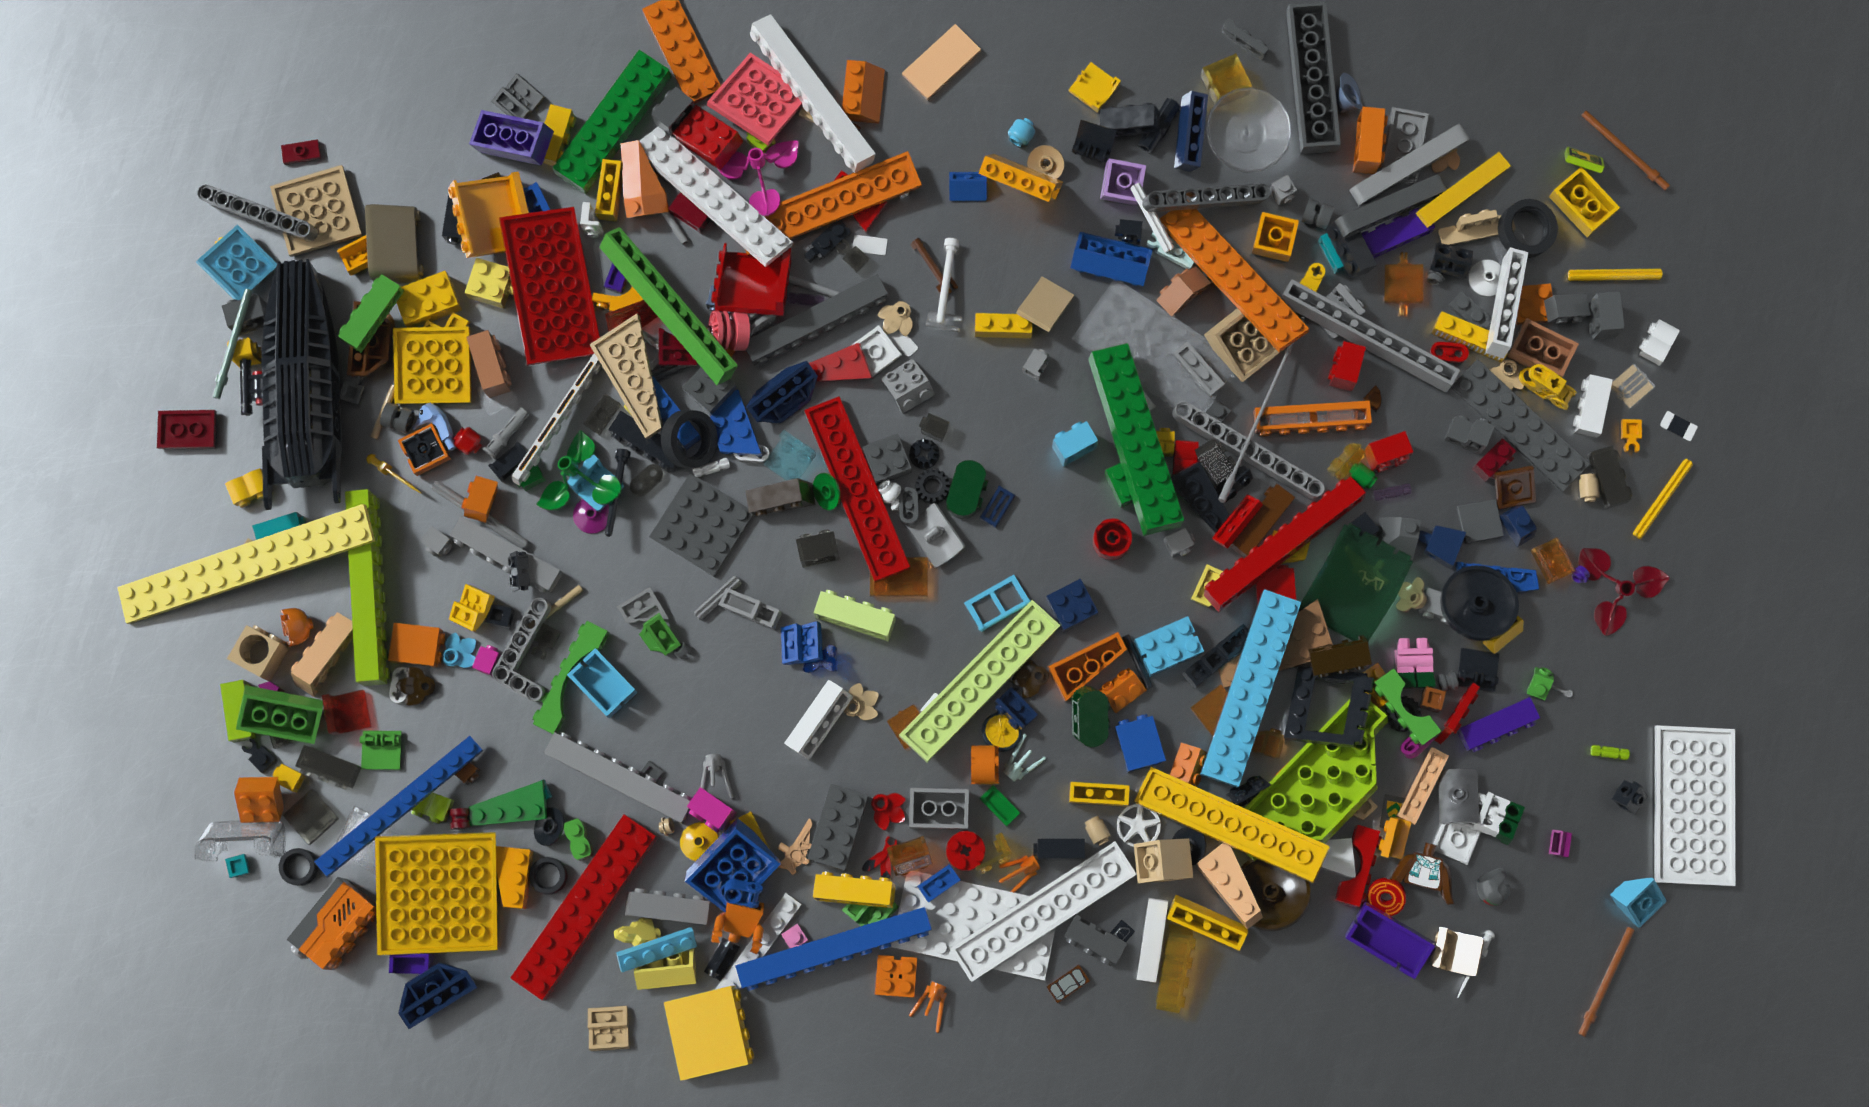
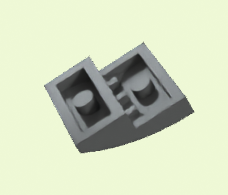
M516 73L507 86L499 90L491 102L506 115L527 119L546 97Z

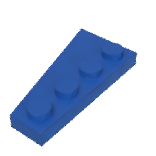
M1455 562L1456 571L1474 565L1493 568L1502 573L1512 583L1517 593L1539 590L1536 570Z

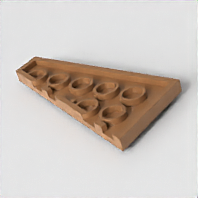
M1318 599L1297 614L1278 672L1310 663L1308 649L1332 644ZM1241 653L1218 669L1224 688H1228L1231 685Z

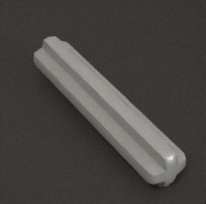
M733 576L694 611L695 616L702 620L719 605L726 588L735 590L741 585L740 579L737 576Z

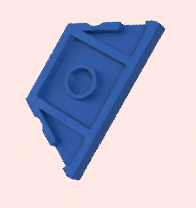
M737 389L710 416L717 429L719 450L721 454L731 455L736 453L737 455L752 454L759 457L763 456L740 391Z

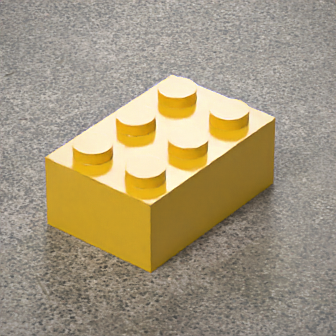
M1583 167L1576 170L1555 188L1549 196L1587 238L1620 209L1615 201Z
M446 270L402 286L404 292L396 302L407 328L419 327L424 325L427 320L432 322L451 315L452 312L456 313L462 310Z

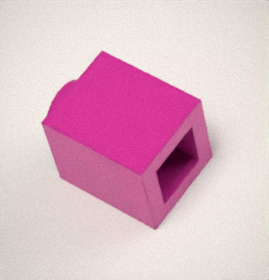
M487 645L486 648L480 646L472 668L492 676L493 669L501 654L493 646Z

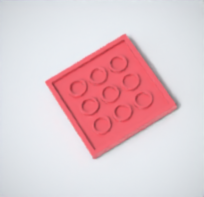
M749 53L707 101V106L766 145H769L802 107V102L798 97L794 96L792 89L783 81L778 70H775L757 56Z

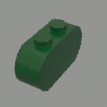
M965 460L956 466L946 501L948 511L956 518L968 519L976 514L977 508L981 509L984 499L981 498L982 490L986 491L989 480H986V471L980 463L973 460Z
M1092 686L1081 687L1072 695V735L1087 747H1097L1103 744L1109 736L1108 730L1111 727L1108 718L1110 702L1104 693Z

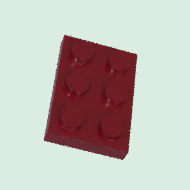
M158 411L157 448H216L217 411Z

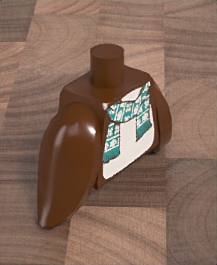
M1425 842L1423 853L1413 852V854H1407L1400 860L1390 877L1391 880L1394 879L1399 883L1403 881L1441 891L1443 900L1447 905L1455 904L1452 896L1451 870L1448 864L1443 862L1442 858L1434 856L1437 845Z

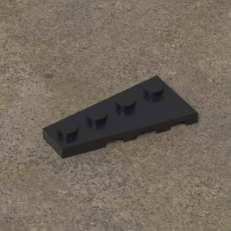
M1199 460L1170 477L1175 490L1216 533L1230 515L1224 504L1218 500L1219 495Z

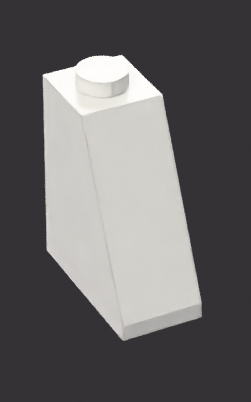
M1352 838L1329 840L1326 845L1330 846V850L1321 869L1347 878L1356 877Z

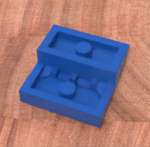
M815 621L804 625L796 623L781 627L783 665L823 660L820 622Z

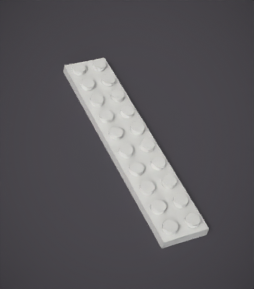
M657 127L640 140L650 165L762 265L767 267L792 247L793 242L764 216L759 214L754 207L673 136L671 137L664 130Z
M1115 841L951 947L950 950L972 982L1137 874Z

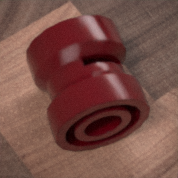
M469 808L450 809V816L452 817L450 827L452 830L470 828V822L468 821Z

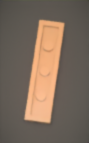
M1430 747L1396 817L1411 821L1412 825L1416 824L1449 755Z

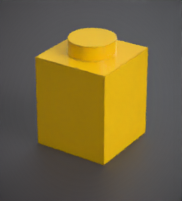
M281 764L280 767L277 766L272 775L273 777H278L281 786L296 793L306 775L284 764Z

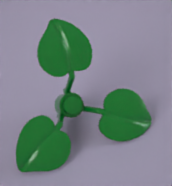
M579 430L568 448L567 455L558 461V468L562 471L560 474L563 477L564 483L561 481L550 483L543 491L536 505L545 510H558L564 507L570 499V493L567 491L569 484L567 483L566 475L573 477L579 474L596 488L592 492V498L600 505L608 504L618 498L621 494L622 486L619 480L612 475L602 476L597 484L579 471L578 465L581 461L584 462L586 459L591 458L596 449L594 441L582 430Z

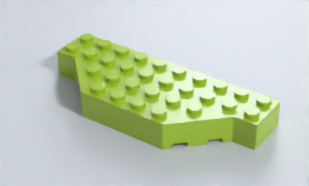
M1350 699L1318 732L1344 734ZM1370 701L1369 710L1365 711L1368 712L1366 727L1362 729L1365 731L1362 745L1355 744V748L1307 743L1269 782L1271 786L1260 791L1245 809L1326 844L1377 790L1375 736L1388 723L1387 715ZM1247 854L1253 861L1257 859L1256 857Z

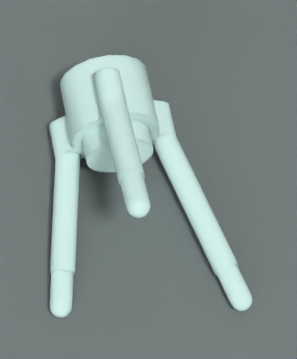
M1025 733L1022 735L1009 761L1004 766L1006 769L1003 772L1014 782L1017 779L1021 780L1027 773L1046 760V757H1043L1021 772L1023 768L1020 766L1032 753L1029 750L1018 763L1014 761L1027 736Z

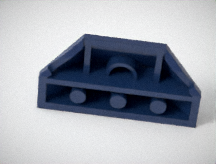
M807 361L787 367L756 390L746 408L757 422L782 423L811 401L818 376Z
M439 962L405 983L398 1014L407 1028L411 1029L476 989L477 985L467 970Z

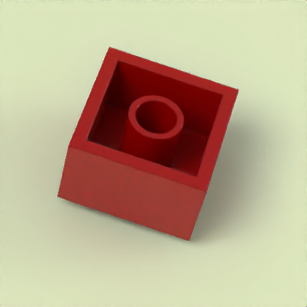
M1343 341L1342 345L1337 347L1332 360L1335 364L1332 365L1328 375V379L1331 380L1329 386L1352 392L1358 380L1366 349L1365 346Z
M1406 431L1369 443L1364 450V454L1370 469L1381 473L1387 471L1388 467L1392 465L1398 467L1406 464V461L1413 454V449Z

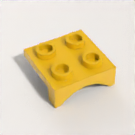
M1090 62L1086 69L1081 71V75H1078L1068 92L1098 113L1118 89L1121 80L1116 76L1114 78Z

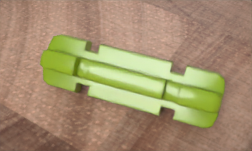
M1592 745L1590 755L1627 760L1629 759L1630 751L1628 749L1619 750V748Z

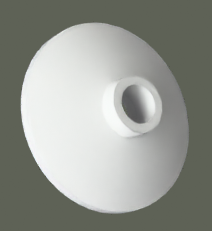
M1493 260L1477 262L1469 272L1471 288L1481 296H1495L1501 265ZM1486 274H1491L1492 279H1488Z

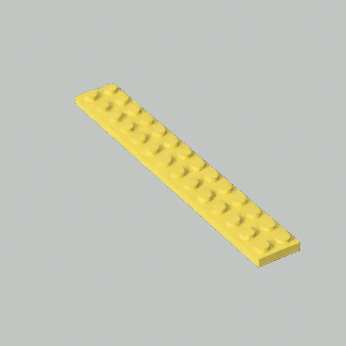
M361 504L119 586L117 588L125 622L131 624L375 542L367 506Z

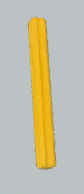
M1662 269L1569 270L1567 277L1569 281L1660 280L1663 274Z
M1685 459L1680 464L1634 530L1633 535L1641 539L1646 534L1692 468L1693 463L1690 460Z

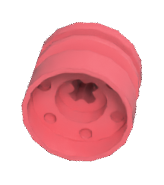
M712 311L709 318L708 331L725 350L729 346L731 351H746L750 338L748 314L731 312L729 316L727 311H721V313L720 311Z

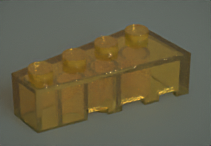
M1168 924L1169 938L1165 943V958H1163L1161 967L1162 977L1159 979L1155 1006L1158 1010L1180 1013V1008L1185 1006L1186 996H1183L1184 988H1188L1189 977H1186L1187 969L1191 970L1193 958L1190 957L1191 950H1195L1196 938H1193V931L1191 929Z

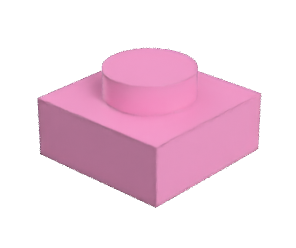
M798 924L781 934L789 948L802 945L808 941Z

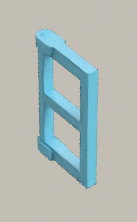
M1012 575L964 602L978 629L983 632L985 629L1024 608L1030 602V599L1015 575ZM1012 582L1023 602L1005 611L994 592ZM990 595L1001 615L983 624L972 604Z

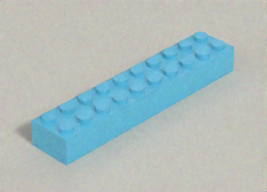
M1265 589L1263 590L1202 767L1201 776L1236 788L1239 787L1301 605L1300 601Z

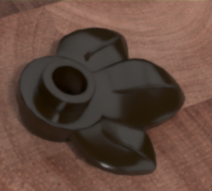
M1029 659L1021 667V670H1018L1011 677L1010 681L1017 686L1023 687V698H1030L1038 694L1041 685L1048 681L1049 673L1044 667L1037 666L1033 660ZM1038 672L1042 674L1041 679H1036Z
M409 667V677L398 681L396 687L402 693L407 694L405 704L413 706L420 704L425 696L433 693L435 682L432 678L425 676L420 668ZM425 682L429 684L427 690L422 688V684Z

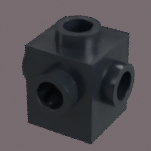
M1624 780L1617 788L1612 800L1621 809L1635 815L1644 804L1648 795L1642 790L1643 786L1635 781L1630 783Z

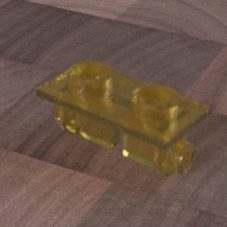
M1357 443L1347 445L1343 450L1344 452L1330 463L1331 466L1327 470L1334 472V476L1338 480L1344 478L1351 468L1348 463L1350 462L1352 465L1354 463L1358 464L1364 457L1365 451L1360 448L1362 445Z

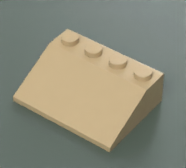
M1238 308L1204 334L1213 351L1241 382H1244L1280 353Z

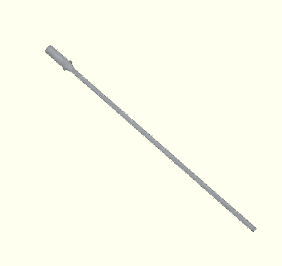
M1302 315L1301 320L1303 322L1305 320V316ZM1294 343L1288 346L1234 470L1226 478L1227 481L1218 498L1222 503L1226 502L1235 483L1236 472Z

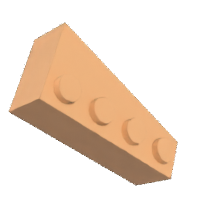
M337 612L327 620L325 629L317 633L314 639L315 642L311 647L308 646L304 650L302 659L299 662H295L291 668V675L295 686L315 697L318 692L315 688L319 682L324 683L329 667L336 665L340 657L339 652H344L353 639V626L350 619Z
M1222 843L1196 863L1202 875L1247 930L1263 918L1231 846Z

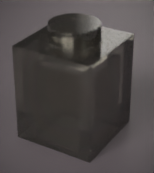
M928 413L927 417L923 416L919 427H921V434L942 443L950 423Z

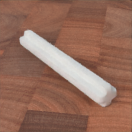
M1137 183L1131 187V191L1165 253L1169 252L1174 246L1156 212H1148L1143 208L1142 201L1147 195L1141 184Z

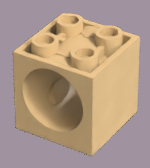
M246 625L227 659L251 673L271 681L289 648L284 646L286 642L272 634L268 637L269 632L254 625L251 628ZM266 640L269 647L267 657L262 662L253 664L250 660L252 646L259 641Z
M1189 838L1156 840L1134 844L1138 883L1169 882L1193 878Z

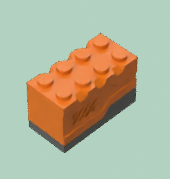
M337 877L286 939L293 945L291 947L292 953L300 959L310 958L322 969H336L343 961L341 959L342 955L345 952H351L355 947V939L358 936L360 938L363 937L368 931L366 927L368 923L377 920L376 902L348 879Z

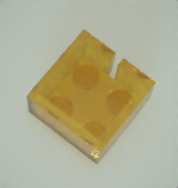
M1237 53L1202 68L1200 76L1207 90L1210 89L1209 94L1216 108L1250 94L1252 84Z

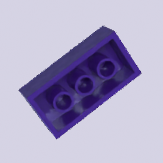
M481 110L469 145L480 153L542 166L554 131L543 122Z

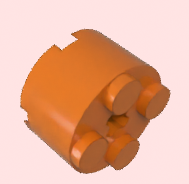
M971 745V784H999V746Z

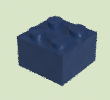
M1081 578L1046 596V601L1058 624H1060L1063 633L1098 616L1099 612Z

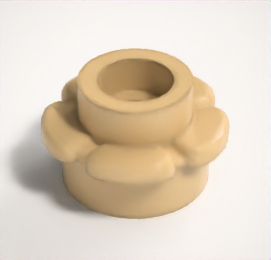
M663 817L661 822H659L661 834L664 833L665 836H669L675 832L674 822L671 818L665 819Z

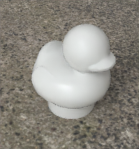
M885 480L878 486L881 498L884 503L890 504L891 510L899 511V499L897 497L901 492V486L890 480Z

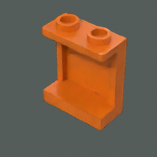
M394 623L388 661L396 664L407 663L438 668V664H441L442 661L440 649L441 645L445 642V633L437 627Z

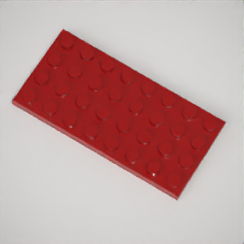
M568 207L499 217L527 366L592 356L594 351L590 344L599 339L600 336L575 208Z

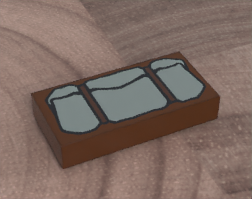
M1077 965L1049 984L1047 989L1055 1001L1059 1003L1090 980L1080 965Z

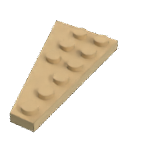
M635 314L591 343L590 346L644 437L649 439L663 429L640 317L638 314Z

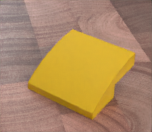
M465 584L460 602L454 601L449 620L471 631H476L486 618L495 596L473 585Z

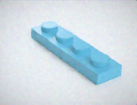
M689 927L616 952L620 970L625 972L695 948L697 945L693 929Z

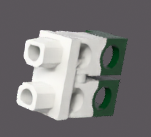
M1488 792L1486 795L1478 793L1480 807L1479 822L1472 823V828L1501 840V843L1508 846L1514 838L1525 807L1496 796L1491 792Z

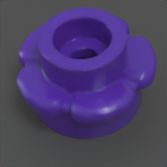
M1578 566L1572 569V578L1575 582L1586 583L1590 574L1585 567Z

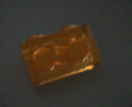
M1558 537L1530 550L1548 584L1575 572L1572 562Z

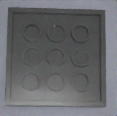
M690 473L649 537L715 577L754 514L749 513L746 506Z

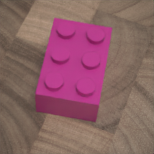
M701 787L686 806L691 809L689 814L701 822L705 819V825L717 833L720 830L724 832L731 824L730 821L734 820L738 814Z

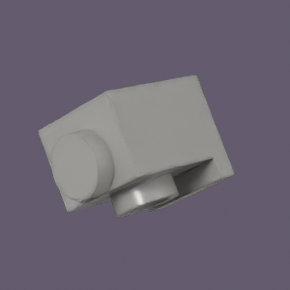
M1034 348L1024 364L1022 372L1039 381L1041 378L1040 372L1043 373L1049 364L1046 362L1049 354L1042 349L1038 351Z

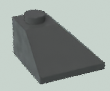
M1380 517L1378 523L1380 530L1377 532L1378 537L1376 538L1374 555L1413 561L1419 539L1421 520L1406 517Z

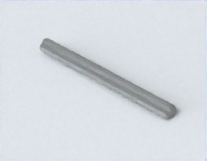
M439 481L433 484V491L462 509L463 497ZM490 515L486 523L481 522L523 550L529 544L526 539Z

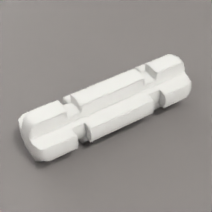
M723 458L719 462L714 461L703 465V467L693 468V473L695 477L699 478L703 474L709 475L719 472L720 469H729L730 463L728 458Z

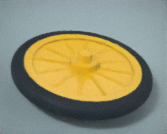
M995 712L989 715L982 724L981 733L983 740L987 745L999 746L1000 752L1012 750L1020 742L1022 731L1018 728L1015 730L1008 723L1009 719L1005 715L1002 716Z

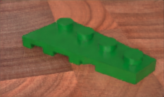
M544 780L469 806L470 826L548 819Z

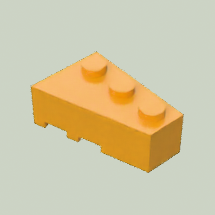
M496 846V872L503 907L527 908L530 885L529 872L533 863V850Z

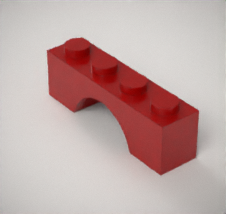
M1358 824L1355 825L1352 834V845L1359 854L1360 868L1356 877L1339 882L1334 901L1356 908L1360 907V904H1364L1366 899L1364 889L1366 885L1369 886L1372 874H1369L1371 866L1374 867L1377 858L1374 855L1376 847L1379 848L1382 839L1379 836L1380 831Z

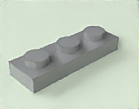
M1188 341L1173 353L1177 361L1209 397L1225 385Z

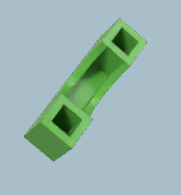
M1394 668L1374 682V691L1379 697L1383 696L1386 699V707L1391 713L1395 712L1398 715L1399 719L1397 721L1403 729L1407 727L1411 732L1409 737L1416 745L1418 743L1420 746L1424 745L1441 732L1430 715L1417 717L1405 710L1401 702V692L1405 682Z

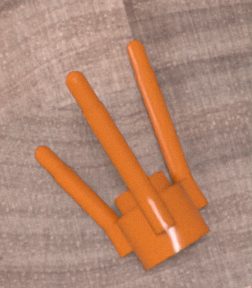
M1026 855L1020 859L999 865L1001 869L1022 863L1020 864L1021 868L1000 879V883L1021 872H1024L1025 875L1028 874L1010 892L1015 893L1031 877L1037 875L1036 871L1040 869V866L1033 855L1030 857Z
M932 981L930 986L927 985L924 993L909 1014L912 1017L928 995L930 1001L925 1011V1016H928L934 1001H939L940 999L936 1033L940 1031L944 1001L947 995L945 993L946 987Z

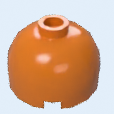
M298 608L281 610L280 612L283 614L280 615L283 634L289 638V641H286L287 646L291 647L304 643L310 636V629H313L311 617L307 618L306 613Z

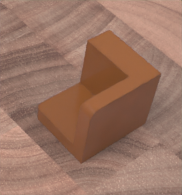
M1431 687L1424 688L1419 707L1435 713L1440 712L1446 691Z

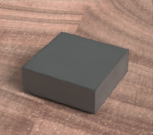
M648 761L638 775L644 778L648 775L656 779L657 784L665 772L651 761Z

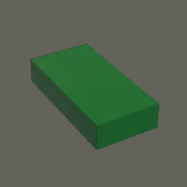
M994 785L979 798L1006 827L1020 814Z

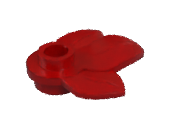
M891 793L887 796L877 794L873 797L871 806L875 811L874 821L882 830L887 829L889 822L901 823L905 821V815L900 806L906 799L902 795ZM879 800H883L885 802V805L883 807L877 806V802Z

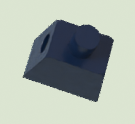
M1523 505L1515 506L1499 515L1500 521L1517 547L1535 537L1537 527Z
M1435 526L1431 534L1420 530L1418 541L1426 544L1423 552L1425 555L1451 569L1454 566L1466 532Z

